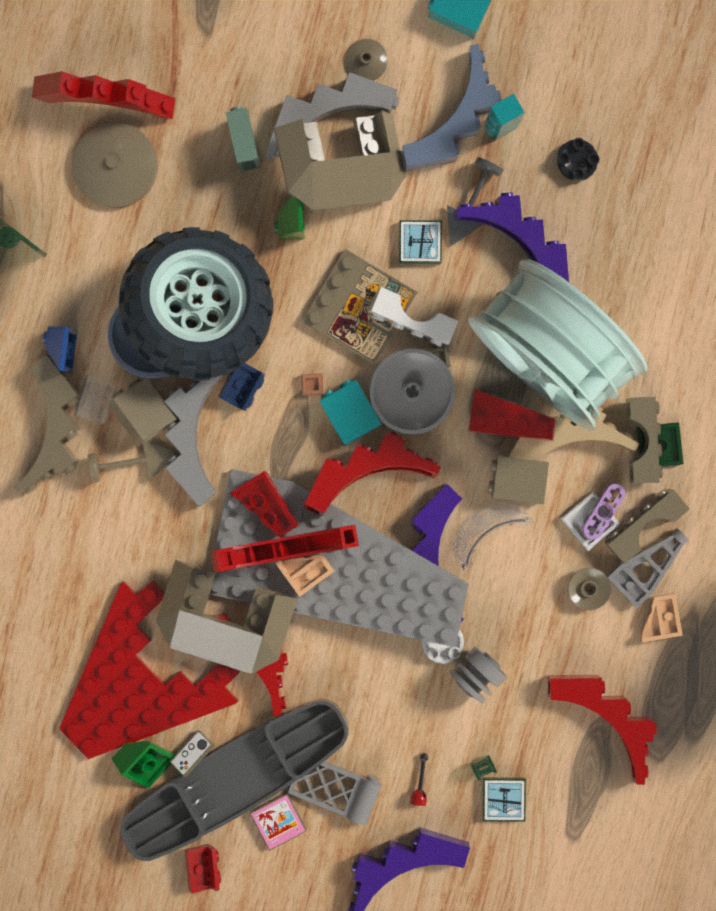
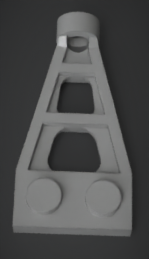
M676 528L669 536L637 553L626 564L621 562L607 575V578L638 608L653 594L679 551L689 539ZM664 548L668 552V557L661 565H657L651 559V555L658 549ZM642 562H648L653 567V574L645 583H642L633 574V568Z

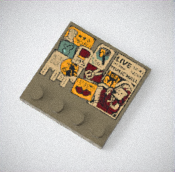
M345 249L302 322L375 365L396 328L391 326L392 322L385 319L384 322L372 318V313L368 312L377 288L383 287L401 295V306L405 313L418 292Z

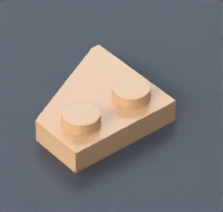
M323 554L276 562V565L299 597L335 572Z
M670 593L653 596L640 637L641 642L683 636L676 594Z

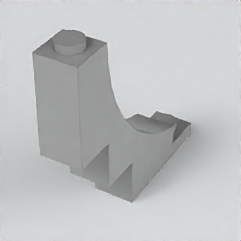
M349 72L342 92L318 84L311 104L286 95L275 127L303 119V123H318L332 115L355 110L375 112L383 110L391 113L392 109L396 110L400 98L397 97V89ZM274 131L265 153L266 160L274 162L276 157H280Z

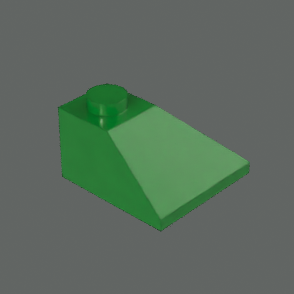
M290 197L279 212L278 221H274V233L278 234L280 240L305 239L303 202L296 197Z
M150 741L125 743L113 756L112 761L122 776L149 788L170 766V761L175 757V754Z

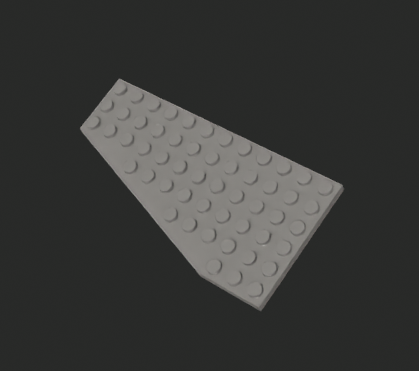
M231 469L215 550L349 525L356 526L359 546L318 553L325 556L335 572L300 597L276 565L278 561L216 572L210 595L251 603L256 586H261L298 598L294 613L456 648L469 583L416 554L414 551L361 522L333 504H330L323 517L304 509L303 507L310 491L295 482L270 477L299 525L282 537H278L260 521V518L252 511L246 509L242 502L230 494V492L258 474Z

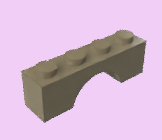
M656 397L626 399L627 420L639 426L645 438L642 453L638 458L629 462L630 484L660 483V478L663 476L662 466L659 465L662 448L661 444H658V435L661 433L660 423H657V414H659L660 406L659 402L656 401Z
M663 489L655 496L657 499L653 503H646L639 509L640 514L635 518L631 516L623 523L624 527L621 530H615L607 536L608 541L605 544L620 562L626 564L641 551L639 535L646 523L659 518L674 523L690 509L674 489Z

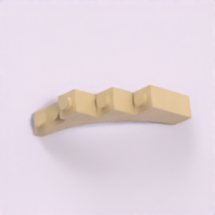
M599 407L600 418L594 419L596 428L593 431L587 430L576 423L572 425V421L564 415L560 417L554 416L553 418L557 420L554 442L517 437L506 457L537 461L540 457L557 447L583 440L604 441L616 444L629 451H636L639 443L634 441L636 437L627 432H624V434L616 430L617 426L608 421L604 424L603 421L606 414L602 412L603 408Z

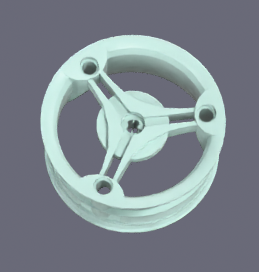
M522 259L518 264V271L515 272V276L504 290L497 292V298L485 311L479 312V317L470 316L468 322L489 350L537 395L571 421L587 430L593 431L596 428L594 419L600 418L598 408L608 398L612 400L617 399L619 396L617 390L630 380L635 379L637 375L645 374L648 370V365L631 339L587 296L542 264L530 259Z

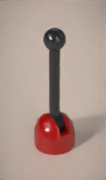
M422 753L420 755L421 769L418 789L414 790L410 796V804L426 806L427 795L422 790L428 755Z

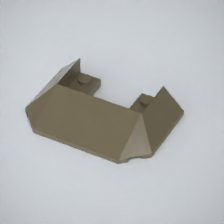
M381 110L375 116L356 117L353 119L360 156L330 160L324 159L317 122L303 123V119L275 127L274 133L287 193L294 198H298L311 211L390 201L406 177L392 114Z
M175 560L156 619L171 649L250 674L279 660L298 598L256 586L245 624L242 626L204 613L216 573Z

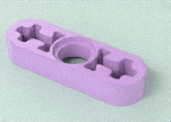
M610 484L605 488L582 526V533L585 537L597 539L602 535L625 497V490L621 485ZM616 488H618L617 493L620 494L619 497H614L611 501L612 503H615L614 506L607 502H603L605 498L607 500L611 498V489L615 490ZM602 505L609 508V514L604 518L598 515V509ZM594 516L596 519L604 521L602 525L600 523H597L595 529L597 530L596 534H588L589 529H587V527L589 525L593 526L596 522L595 520H592Z

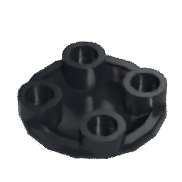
M575 138L563 144L557 155L558 169L562 175L574 181L586 180L592 176L600 160L594 147L582 138Z

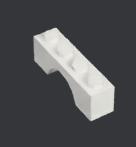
M383 287L377 288L368 312L373 314L372 318L384 322V319L392 322V327L399 330L406 328L411 331V335L422 339L423 336L429 338V343L438 347L449 345L459 322L441 313H435L424 322L412 320L402 309L401 295Z

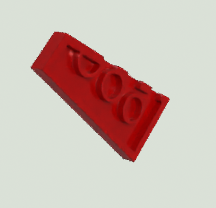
M475 389L469 424L470 432L554 442L556 419Z

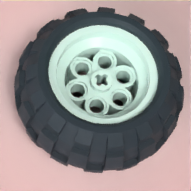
M187 227L181 231L163 233L153 238L151 243L141 248L134 255L125 274H123L119 292V312L125 335L142 359L162 370L167 375L194 380H210L212 377L227 375L239 369L241 365L252 358L266 338L274 307L269 285L270 280L265 269L254 258L255 254L244 244L240 245L230 239L228 234L217 230L214 232L200 230V227ZM196 280L207 281V285L204 287L198 286ZM183 284L186 287V291L178 292L175 286ZM212 295H222L223 301H214ZM193 298H201V305L199 303L194 305ZM171 305H178L181 307V311L173 313L169 307ZM214 314L218 317V321L212 323L208 321L207 316ZM187 320H194L197 323V327L189 328L185 322Z

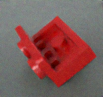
M210 844L184 849L189 892L192 894L208 889L219 891V883H221L222 879L217 867V862H219L217 849Z

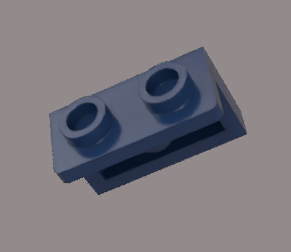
M244 363L239 369L230 373L218 397L246 411L253 404V396L257 389L262 387L265 374Z

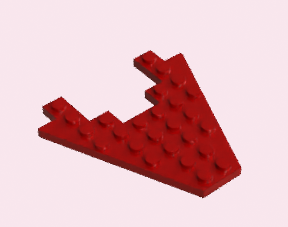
M125 581L120 584L59 728L87 759L123 747L125 743L139 741L232 706L239 701L226 686L240 673V670L217 664L197 685L182 671L165 684L137 655L152 640L138 624L163 600L165 594L154 581H151L139 594Z

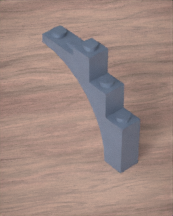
M479 44L470 45L469 47L470 72L468 87L455 113L431 135L419 141L403 145L402 153L406 171L455 162L460 151L458 142H454V140L476 136L481 125L479 116L475 115L489 112L491 106L501 101L500 90L496 91L495 84L486 85L489 84L488 72L483 70L482 64L485 63V56L483 50L480 51Z

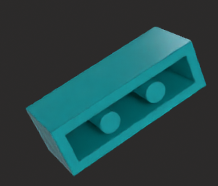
M514 93L491 106L487 115L484 129L489 137L493 136L495 141L517 129L525 113Z

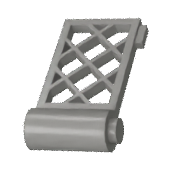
M326 761L320 764L323 768L320 769L318 766L316 771L305 775L291 784L288 791L289 794L345 816L352 822L360 825H367L382 786L379 778L368 774L367 777H363ZM331 769L334 771L336 778L326 782L321 771ZM318 773L323 784L312 788L308 777ZM346 777L355 779L354 787L345 791L341 779ZM305 779L309 790L303 793L294 790L296 783ZM338 781L342 792L332 796L327 785ZM324 787L329 798L321 801L316 798L314 791ZM344 795L347 801L345 810L336 807L333 799Z

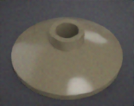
M362 39L353 43L348 49L346 67L350 73L373 81L382 76L386 70L388 63L387 53L384 47L377 41ZM369 55L371 59L364 61L363 56Z
M583 568L571 577L568 593L572 602L579 608L595 610L602 607L608 601L611 585L607 576L600 570ZM587 584H590L592 587L590 592H586L584 589Z

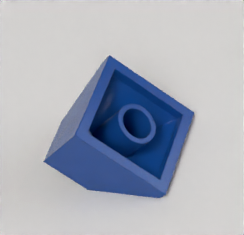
M48 326L47 331L43 335V343L46 344V350L59 370L73 373L78 331L69 327Z

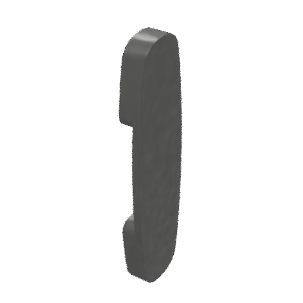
M318 699L282 714L203 758L187 777L180 773L144 799L124 817L121 823L120 834L128 851L133 857L141 861H151L197 841L202 836L252 810L298 779L303 778L345 744L349 735L347 718L335 702L329 699Z

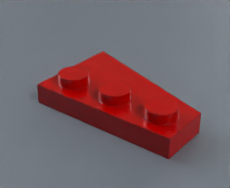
M263 471L230 492L234 498L242 502L246 509L252 511L278 537H282L299 526L267 471Z

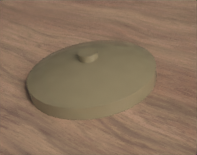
M108 122L93 127L81 137L73 153L72 170L78 187L90 200L105 207L122 208L137 203L148 194L156 180L158 161L151 142L140 130L126 123Z

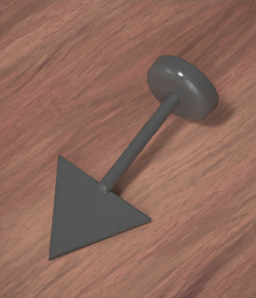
M480 157L476 158L475 165L484 172L468 203L472 204V206L488 174L501 176L504 171L496 164ZM447 205L449 242L451 247L483 224L473 221L454 220V211L456 209Z

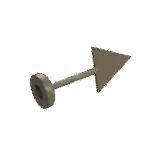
M149 441L143 443L145 457L99 464L97 455L90 453L88 454V464L92 483L100 481V469L146 462L148 479L150 480L169 464V459L181 453Z

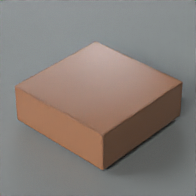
M322 373L301 374L302 396L323 395Z

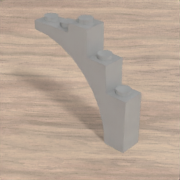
M224 375L212 377L210 380H201L200 382L196 380L188 387L189 392L187 393L183 388L180 387L177 390L175 387L166 395L167 399L164 401L181 420L179 423L177 421L173 422L167 428L169 432L165 434L181 453L180 456L176 454L168 460L170 465L166 469L199 507L217 493L208 480L197 448L199 416L209 393Z

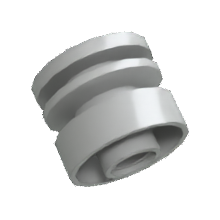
M474 646L465 655L470 665L467 667L460 662L457 664L463 673H459L454 668L450 673L457 685L467 695L483 704L486 699L480 692L483 690L490 696L492 693L487 684L490 682L494 686L499 687L506 680L507 676L500 670L501 666L487 652L483 653Z

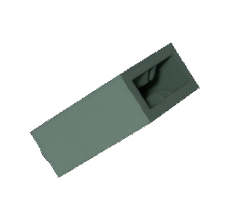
M233 107L229 112L225 113L240 172L261 168L247 107Z

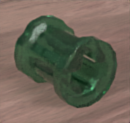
M487 755L486 759L477 763H470L478 781L481 780V777L492 772L494 774L497 773L490 755Z

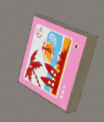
M288 792L250 811V815L269 851L307 831Z

